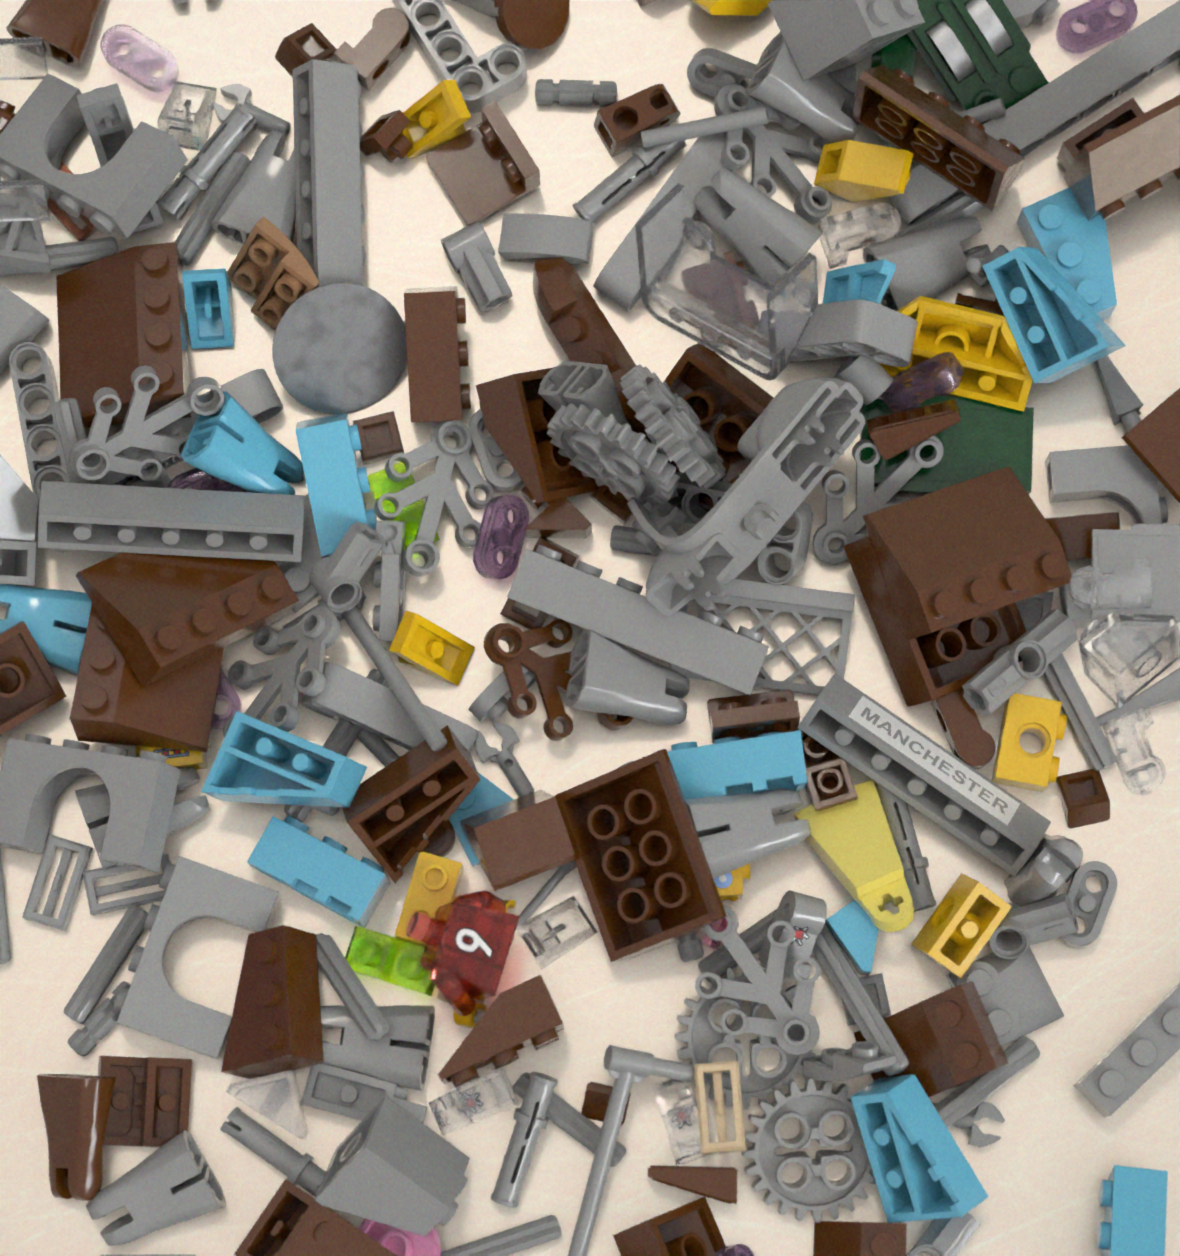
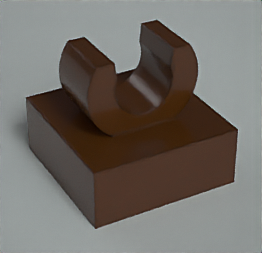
M400 109L381 115L362 135L359 142L360 150L365 156L381 152L390 162H393L397 157L403 159L413 148L411 142L401 134L411 121Z

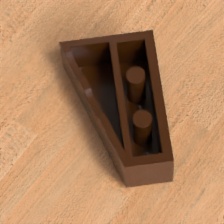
M457 286L407 288L403 294L411 423L462 420L463 409H471L470 383L462 384L461 367L469 366L468 342L460 341L459 324L466 323L465 298H458Z
M448 725L440 730L447 740V744L443 749L432 751L426 740L362 782L357 789L350 808L342 807L348 825L395 884L404 874L403 868L417 851L422 852L429 843L428 837L442 820L447 821L481 780L472 756Z
M286 925L248 934L221 1072L256 1080L324 1063L316 934Z

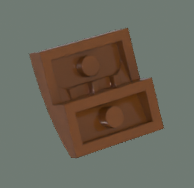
M99 1056L98 1076L116 1077L104 1145L161 1147L184 1130L188 1132L192 1059Z

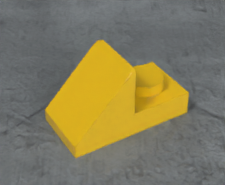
M455 79L443 80L403 112L411 121L401 132L413 145V148L406 155L407 158H415L435 150L466 132L463 123L471 118V115Z
M405 611L389 651L399 656L398 661L400 663L458 686L475 647L421 615Z

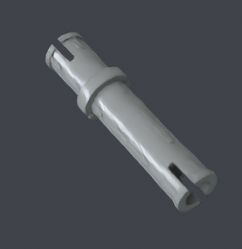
M236 104L198 154L187 166L184 164L179 171L181 174L157 203L179 220L201 190L205 192L209 188L208 182L214 176V173L231 155L258 120L240 105Z
M682 140L648 148L636 147L632 151L633 156L606 177L577 203L575 202L572 207L581 219L593 223L648 176L651 178L655 177L659 173L658 168L680 149L686 147L685 141Z
M877 784L875 787L903 866L904 877L913 900L914 912L936 906L937 903L934 900L926 868L929 867L927 857H922L908 805L895 794ZM894 807L896 808L897 815H898V818H899V822H900L901 829H902L903 836H904V839H905V840H903V838H902V834H901V831H900V827H899V824H898V820H897V817H896V813H895ZM906 850H907L908 853H909V857H910V860H911V864H910V861H909V859H908V855H907ZM912 869H913V872H914V874H915V878H916L917 884L915 883L914 876H913V873H912Z
M531 1072L521 1108L515 1109L513 1119L516 1120L494 1192L490 1197L491 1200L508 1207L518 1206V1199L531 1164L541 1129H546L549 1121L545 1116L554 1088L558 1082L557 1079L549 1075Z
M238 1107L234 1108L227 1117L229 1121H225L220 1130L224 1133L226 1132L286 1175L289 1182L294 1185H300L316 1197L326 1171L313 1163L314 1157L308 1153L302 1155L243 1113Z

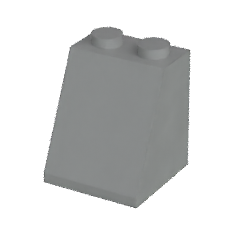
M773 0L768 3L803 81L855 65L925 23L918 8L917 0Z
M385 1096L335 1149L314 1200L325 1207L426 1236L438 1223L441 1226H445L457 1211L458 1204L455 1202V1199L468 1181L464 1174L470 1158Z

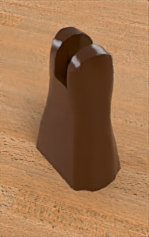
M26 0L7 25L6 31L21 45L41 53L46 48L48 55L53 59L71 67L79 66L103 0Z
M83 1074L37 1075L48 1142L49 1181L51 1193L54 1197L90 1201L100 1192L103 1181L104 1137L116 1077Z

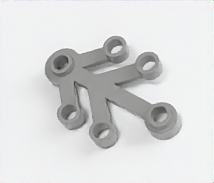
M737 84L725 85L715 97L714 110L716 116L766 106L769 121L777 122L787 130H795L802 124L800 121L793 120L789 115L772 108L766 103L754 100L752 96L745 93L746 88ZM763 124L725 132V148L722 150L720 158L726 168L739 170L749 160V149L742 143L744 129L753 140L752 178L750 184L758 189L757 184L762 185L766 190V193L763 194L770 198L775 194L777 187L773 178L770 177L771 162L798 195L794 203V210L797 215L811 224L819 223L828 215L832 207L829 192L822 187H813L785 152L804 156L814 163H819L821 152L815 149L814 144L823 149V145L830 144L829 141L818 134L813 135L810 139L767 130ZM730 151L737 153L740 160L733 158Z
M140 366L131 375L134 392L122 429L107 438L112 417L119 413L122 403L117 391L113 388L104 387L99 389L93 396L96 413L88 438L78 441L70 450L69 463L71 469L76 475L87 480L100 479L108 471L137 475L144 481L156 480L162 474L163 467L155 453L150 451L143 452L136 458L118 453L132 446L176 454L178 458L183 460L181 458L183 449L179 447L183 442L187 441L191 431L182 430L175 435L157 433V431L192 411L203 416L218 412L225 400L219 383L211 377H198L189 385L186 394L145 417L152 394L158 390L160 381L152 367ZM143 377H152L150 383L146 385L138 384ZM203 389H210L209 393L204 396L197 395ZM104 399H114L110 406L103 407L100 405ZM97 453L96 457L91 460L83 459L89 454ZM146 463H155L152 469L142 470L143 465Z
M459 420L439 422L431 431L429 442L406 454H394L385 465L387 476L393 481L400 482L413 472L414 467L437 458L433 474L396 493L388 492L383 494L374 505V511L378 518L383 521H392L402 512V509L427 497L415 541L405 548L402 555V564L405 570L413 576H426L439 563L440 554L433 541L443 504L457 527L455 539L459 545L471 548L483 538V527L478 521L473 520L451 480L454 464L468 485L465 497L468 504L472 507L483 508L490 503L494 497V489L489 482L483 479L469 454L473 444L471 432ZM445 435L455 438V448L448 447L445 444ZM393 462H402L406 467V472L403 474L396 472L393 468ZM474 488L484 490L486 499L483 501L478 500L474 496ZM384 500L391 501L394 504V513H387L383 509L382 502ZM464 527H470L474 530L475 540H469L464 536ZM412 554L422 555L425 561L423 567L416 566L413 563Z
M934 435L907 449L908 456L875 489L874 466L880 460V452L873 441L868 439L858 441L852 449V455L856 461V508L844 520L843 497L849 491V480L843 472L838 470L829 471L824 475L822 488L826 493V523L816 530L813 537L814 551L822 561L829 564H838L846 561L848 557L843 546L869 536V533H857L865 525L863 516L905 502L888 501L922 467L930 468L939 463L944 452L943 444L939 438ZM925 445H932L934 447L933 454L928 458L920 457L921 448ZM863 448H873V455L870 459H859V453ZM834 478L843 480L842 487L837 491H831L828 488L830 481ZM832 538H841L842 545L838 549L831 550L828 548V543Z
M322 606L316 607L304 616L301 624L278 631L270 626H263L256 632L253 639L254 647L266 655L275 654L280 647L295 645L288 655L254 665L239 660L230 667L228 681L242 690L249 689L254 683L269 679L244 714L260 720L281 692L280 703L272 709L270 722L273 726L286 732L292 731L297 726L300 719V713L297 709L298 691L310 697H315L323 691L326 684V677L323 674L325 649L332 646L340 634V623L333 611ZM307 657V667L300 671V666ZM234 716L230 717L223 727L224 738Z
M723 905L727 915L725 917L727 919L726 929L718 932L710 924L703 927V931L709 938L722 941L751 983L724 979L715 972H705L695 982L697 993L705 999L723 996L766 1004L776 1019L747 1016L746 1012L742 1009L732 1008L727 1010L721 1018L723 1030L727 1034L734 1036L746 1032L774 1037L778 1045L785 1052L793 1055L809 1052L817 1044L820 1035L816 1019L809 1014L814 982L821 973L819 962L812 957H803L795 963L793 974L798 983L791 1008L782 996L781 989L788 947L795 937L794 927L784 920L776 921L769 926L767 937L771 945L765 972L737 932L739 926L737 914L732 908ZM778 925H783L789 930V938L785 942H778L774 939L773 931ZM803 962H810L815 967V975L810 979L803 978L799 973V967ZM705 977H712L717 982V989L712 994L705 993L702 990L701 983ZM732 1013L739 1014L743 1019V1025L739 1030H733L727 1024V1018ZM799 1024L804 1028L805 1037L801 1041H794L790 1038L789 1028L791 1025Z

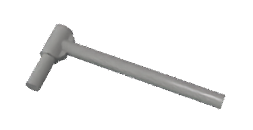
M362 591V597L355 607L349 611L342 613L334 612L338 621L346 620L432 751H439L446 746L447 740L359 609L362 608L366 599ZM321 598L318 600V605L287 623L283 628L301 624L304 616L316 607L328 608V606Z
M613 1045L607 1047L604 1055V1068L607 1069L610 1076L615 1078L568 1256H586L632 1082L638 1083L650 1075L691 1082L694 1074L693 1065L655 1058L652 1053Z

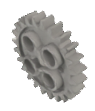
M641 364L636 365L620 378V385L623 388L622 393L629 399L627 403L636 412L635 417L645 425L648 438L653 444H656L660 453L667 455L670 462L673 460L681 473L685 472L692 482L696 481L699 487L702 488L704 486L705 489L712 487L726 476V468L722 464L724 461L717 454L718 449L709 439V434L700 427L701 423L697 414L683 398L679 397L677 393L673 394L665 381L661 382L655 372L651 373L646 366L643 368Z
M569 403L567 407L561 405L547 426L549 428L547 435L552 437L551 444L560 448L558 453L570 458L569 464L580 470L583 476L594 478L598 486L603 484L608 486L613 494L620 492L629 501L632 498H636L642 505H645L646 502L653 506H656L658 503L664 505L679 484L677 481L680 476L674 473L677 468L667 463L669 460L667 455L658 453L656 444L650 443L643 433L631 431L630 424L625 423L621 425L617 423L616 418L611 414L607 418L597 408H594L591 412L583 404H580L579 408H577L572 403Z
M726 967V979L751 983L743 971L742 976L736 977L731 967ZM710 977L712 984L710 989L707 990L701 986L705 993L712 994L717 989V982L712 977ZM796 985L787 988L785 991L781 989L782 996L791 1008L795 997ZM700 996L698 1001L685 998L684 1003L692 1012L690 1015L683 1014L677 1016V1020L687 1026V1030L675 1033V1039L687 1042L686 1047L677 1051V1056L679 1058L691 1057L692 1061L688 1064L694 1066V1064L712 1063L713 1054L719 1048L727 1047L734 1050L736 1061L739 1064L741 1098L744 1109H749L751 1097L767 1101V1094L771 1093L774 1087L783 1094L781 1086L784 1084L788 1085V1080L792 1079L796 1083L792 1077L795 1072L803 1075V1064L801 1063L803 1058L816 1056L812 1050L801 1055L787 1053L778 1045L776 1038L758 1035V1039L750 1041V1074L744 1076L742 1074V1043L740 1040L734 1039V1035L727 1034L722 1026L716 1024L712 1018L713 1010L719 1004L730 1003L735 1008L742 1009L743 1000L716 996L712 999H705ZM751 1001L750 1016L756 1017L757 1011L764 1004ZM737 1014L733 1023L728 1026L733 1030H739L743 1025L742 1017ZM793 1024L789 1028V1036L794 1041H801L805 1037V1030L801 1025ZM764 1048H775L780 1053L778 1065L772 1070L759 1068L756 1063L758 1053ZM730 1071L721 1072L725 1105L730 1107L733 1103ZM704 1073V1084L709 1083L711 1085L708 1097L713 1100L715 1099L712 1073Z
M806 1077L804 1089H799L791 1079L788 1080L789 1093L783 1095L774 1087L772 1088L775 1102L770 1104L762 1099L758 1101L764 1111L762 1117L754 1114L748 1115L749 1120L757 1127L755 1131H744L745 1139L753 1142V1146L747 1147L746 1152H741V1155L754 1160L753 1163L744 1168V1172L746 1175H759L751 1185L755 1192L768 1188L763 1198L764 1203L768 1206L779 1199L778 1212L783 1216L791 1207H794L797 1221H802L808 1210L811 1211L815 1222L820 1223L822 1210L826 1209L834 1219H838V1205L843 1203L851 1212L854 1211L855 1208L851 1197L856 1194L867 1200L868 1195L862 1186L865 1182L876 1184L874 1175L870 1173L871 1164L851 1098L846 1099L849 1087L844 1083L835 1092H832L831 1081H822L820 1088H816L813 1079ZM833 1115L843 1116L845 1121L843 1131L833 1137L825 1135L823 1125L826 1119ZM791 1117L799 1119L801 1130L796 1137L792 1139L780 1137L779 1126L782 1121ZM812 1139H815L822 1147L838 1146L845 1143L852 1144L850 1151H816L815 1159H811L803 1151L782 1155L774 1154V1150L778 1147L809 1148ZM837 1159L846 1161L847 1172L844 1177L836 1181L826 1178V1167L830 1162ZM791 1162L802 1164L803 1175L797 1182L786 1183L782 1181L781 1172L785 1165Z

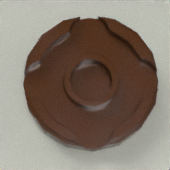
M495 0L494 8H498L499 19H496L498 29L508 42L519 48H545L553 44L564 32L569 18L570 0Z

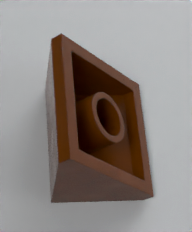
M541 789L460 820L461 827L494 891L576 860L575 852L556 798Z

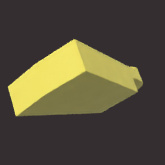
M873 779L854 785L858 796L857 800L820 811H815L813 804L794 813L795 820L807 819L809 821L811 835L805 839L806 842L867 913L872 923L878 929L886 932H897L906 928L912 922L914 917L913 900ZM891 902L894 907H898L899 912L892 915L890 911L884 909V905Z

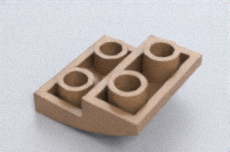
M264 216L255 224L227 271L229 279L256 300L250 311L275 331L286 310L298 298L315 289L319 284L313 269L298 248Z

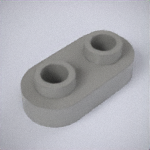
M705 48L695 53L687 67V78L696 90L716 97L719 90L728 84H737L747 88L748 84L744 79H751L758 69L754 63L717 49ZM705 64L714 65L717 71H710Z
M479 409L470 419L469 430L487 482L497 490L510 491L516 489L522 484V480L515 469L507 477H503L497 472L500 465H511V463L493 437H486L483 434L485 423L482 411Z
M522 667L528 689L536 679L534 673ZM504 671L475 699L468 709L480 722L485 721L487 718L494 722L507 710V699L511 696Z
M1099 861L1087 862L1079 867L1072 877L1066 895L1071 900L1075 916L1081 918L1085 922L1086 927L1083 933L1075 932L1060 937L1070 946H1087L1097 939L1102 930L1117 889L1116 875L1107 864ZM1095 877L1100 881L1101 888L1099 892L1093 893L1086 888L1087 878Z

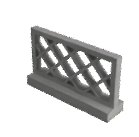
M733 579L727 584L722 585L725 590V597L718 598L714 594L709 597L713 603L731 605L722 613L716 606L713 611L718 617L724 619L723 624L732 632H735L724 617L738 606L749 607L760 622L750 630L757 631L760 627L764 626L779 645L766 655L763 664L782 650L797 669L796 672L784 681L772 680L765 669L761 667L760 672L765 679L757 678L754 686L779 690L790 689L794 692L819 695L824 686H816L805 670L824 655L836 669L835 674L844 679L855 594ZM687 604L683 606L680 611L686 613ZM756 608L774 610V612L763 618ZM781 611L792 613L803 627L783 643L767 623ZM799 614L813 615L817 617L810 621L808 624H806V622ZM824 617L842 619L840 638L825 648L810 628ZM806 631L822 652L801 667L786 646ZM839 645L836 663L829 652ZM671 664V670L680 673L686 678L713 681ZM801 674L808 684L793 683L791 681Z

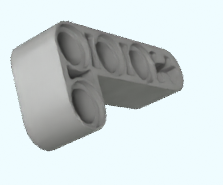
M392 0L395 7L406 15L409 30L441 82L443 80L455 79L459 90L470 82L477 83L482 87L481 91L473 96H467L461 92L469 113L481 112L483 107L493 101L499 102L518 91L524 85L527 74L526 59L519 47L513 44H501L477 57L442 0ZM425 14H434L439 17L438 22L432 26H424L418 20ZM447 48L457 49L461 53L458 58L452 61H446L439 57L440 53ZM504 62H512L518 66L517 71L510 75H503L496 69Z
M847 300L766 310L762 313L754 354L759 358L780 363L861 355L881 364L905 367L910 364L918 322L886 306L867 300Z
M675 471L674 473L679 475L680 478L677 481L679 484L672 494L675 497L668 500L673 506L671 511L678 507L686 515L684 522L696 525L709 512L701 507L699 494L705 493L709 495L715 506L733 484L718 481L712 487L705 489L704 486L702 488L699 487L696 481L692 482L687 474ZM805 501L793 513L797 521L796 529H789L783 525L758 556L760 576L770 584L782 585L787 583L804 568L813 522L812 510ZM646 502L643 506L651 513L653 505ZM775 553L784 554L788 558L790 563L789 571H783L776 566L774 562Z
M324 662L323 674L326 677V684L323 691L315 697L304 694L300 703L316 713L332 719H343L407 750H411L425 741L392 689L331 662ZM423 704L438 728L441 730L448 725L470 753L479 731Z

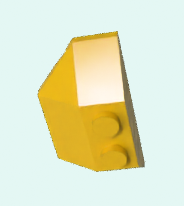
M924 296L915 298L897 310V312L915 319L918 323L909 366L896 367L879 363L893 380L1024 412L1033 379L1004 316Z

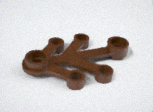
M556 619L547 626L522 631L517 626L508 623L497 624L486 633L484 637V650L493 663L503 667L511 693L507 701L509 713L515 718L523 719L533 713L537 706L535 696L527 689L522 667L534 673L548 717L543 725L545 735L552 741L563 740L571 734L573 722L565 713L558 689L564 693L567 692V685L572 675L565 671L569 670L571 651L543 658L529 648L546 643L550 647L560 648L571 640L573 635L572 627L567 621L562 619ZM553 627L561 630L563 634L562 640L557 639L553 635ZM498 640H503L508 644L509 652H505L500 648ZM517 698L525 700L527 710H521L518 707ZM597 713L599 722L610 730L621 729L634 718L617 715V720H614L609 714ZM554 720L559 721L563 725V733H559L554 729Z

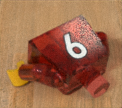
M486 890L457 896L451 903L439 906L434 918L420 912H415L406 930L408 937L426 944L420 964L430 972V979L454 1009V1022L459 1026L471 1029L476 1025L474 1022L475 1012L484 1014L487 1010L486 1005L477 1003L474 999L482 1000L496 995L519 920V916L507 913L508 908H515L516 902L514 900H502Z

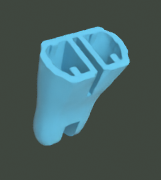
M223 391L225 400L218 412L208 416L198 414L181 453V458H183L184 462L250 493L295 495L294 488L286 482L298 483L301 481L304 472L302 462L290 450L267 433L228 392Z
M0 584V606L7 608L5 619H0V632L24 621L47 663L78 675L92 602L87 594L70 590Z

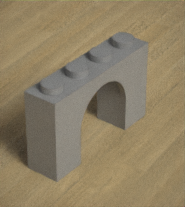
M47 73L0 134V176L13 185H16L18 181L25 184L31 193L43 201H47L50 197L57 201L58 205L73 217L78 218L80 214L89 218V221L97 229L105 234H110L111 231H114L128 239L188 159L173 136L141 121L115 156L102 167L82 174H70L60 171L64 151L85 124L76 96L82 93L79 88Z
M1129 445L1049 452L1045 460L1049 503L1101 499L1115 503L1123 508L1131 516L1135 524L1167 523V502L1165 497L1159 498L1157 483L1159 480ZM1091 576L1073 578L1074 582L1059 587L1061 613L1070 616L1076 627L1134 623L1131 619L1091 618Z
M26 734L25 740L7 739L0 770V846L43 854L53 809L59 795L76 779L87 775H98L105 783L110 796V814L100 859L120 867L159 873L181 771L165 763L167 756L149 751H141L139 758L127 756L128 750L109 745H102L101 752L89 750V744L64 739L63 746L51 745L52 739L35 734Z
M179 856L176 865L171 863L166 865L159 887L165 889L166 892L161 905L152 904L143 929L151 932L145 948L137 945L128 967L129 971L135 972L129 989L120 988L112 1012L119 1014L117 1023L218 1059L231 1024L232 1016L188 1001L171 988L163 970L165 947L170 937L181 926L202 918L218 919L254 933L265 930L275 905L278 891Z

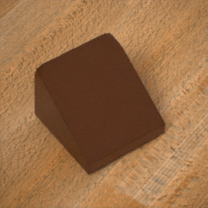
M311 22L283 38L275 53V58L292 76L293 69L312 59L331 62L335 58L334 52L337 48Z
M1089 769L1056 778L1065 819L1069 828L1081 827L1110 819V799L1100 771Z
M591 1081L587 1083L582 1114L588 1119L603 1122L613 1086ZM629 1093L621 1125L625 1122L631 1093Z

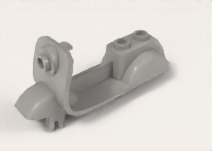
M818 377L805 379L784 387L771 400L738 442V451L750 463L718 503L692 529L679 536L675 530L684 523L686 515L678 507L671 511L673 506L668 501L664 505L658 503L656 506H653L651 513L636 498L627 503L636 518L632 524L637 530L633 538L651 553L657 548L662 550L652 565L646 582V598L662 615L670 616L676 613L693 598L705 610H714L715 605L709 597L713 594L718 598L725 597V590L722 585L735 579L754 561L829 469L836 464L835 462L844 454V451L865 425V417L859 411L864 399L853 384L836 378Z

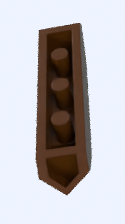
M562 257L535 260L532 283L534 297L544 320L570 361L608 366L628 424H630L633 432L646 435L645 425L635 417L636 412L628 405L629 399L622 393L623 388L620 385V378L636 366L630 354L572 265Z

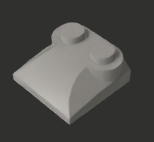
M1028 946L1027 951L1022 956L1016 959H1004L994 953H990L972 962L962 978L952 973L946 975L952 988L973 981L1001 1047L1064 1017L1030 946Z

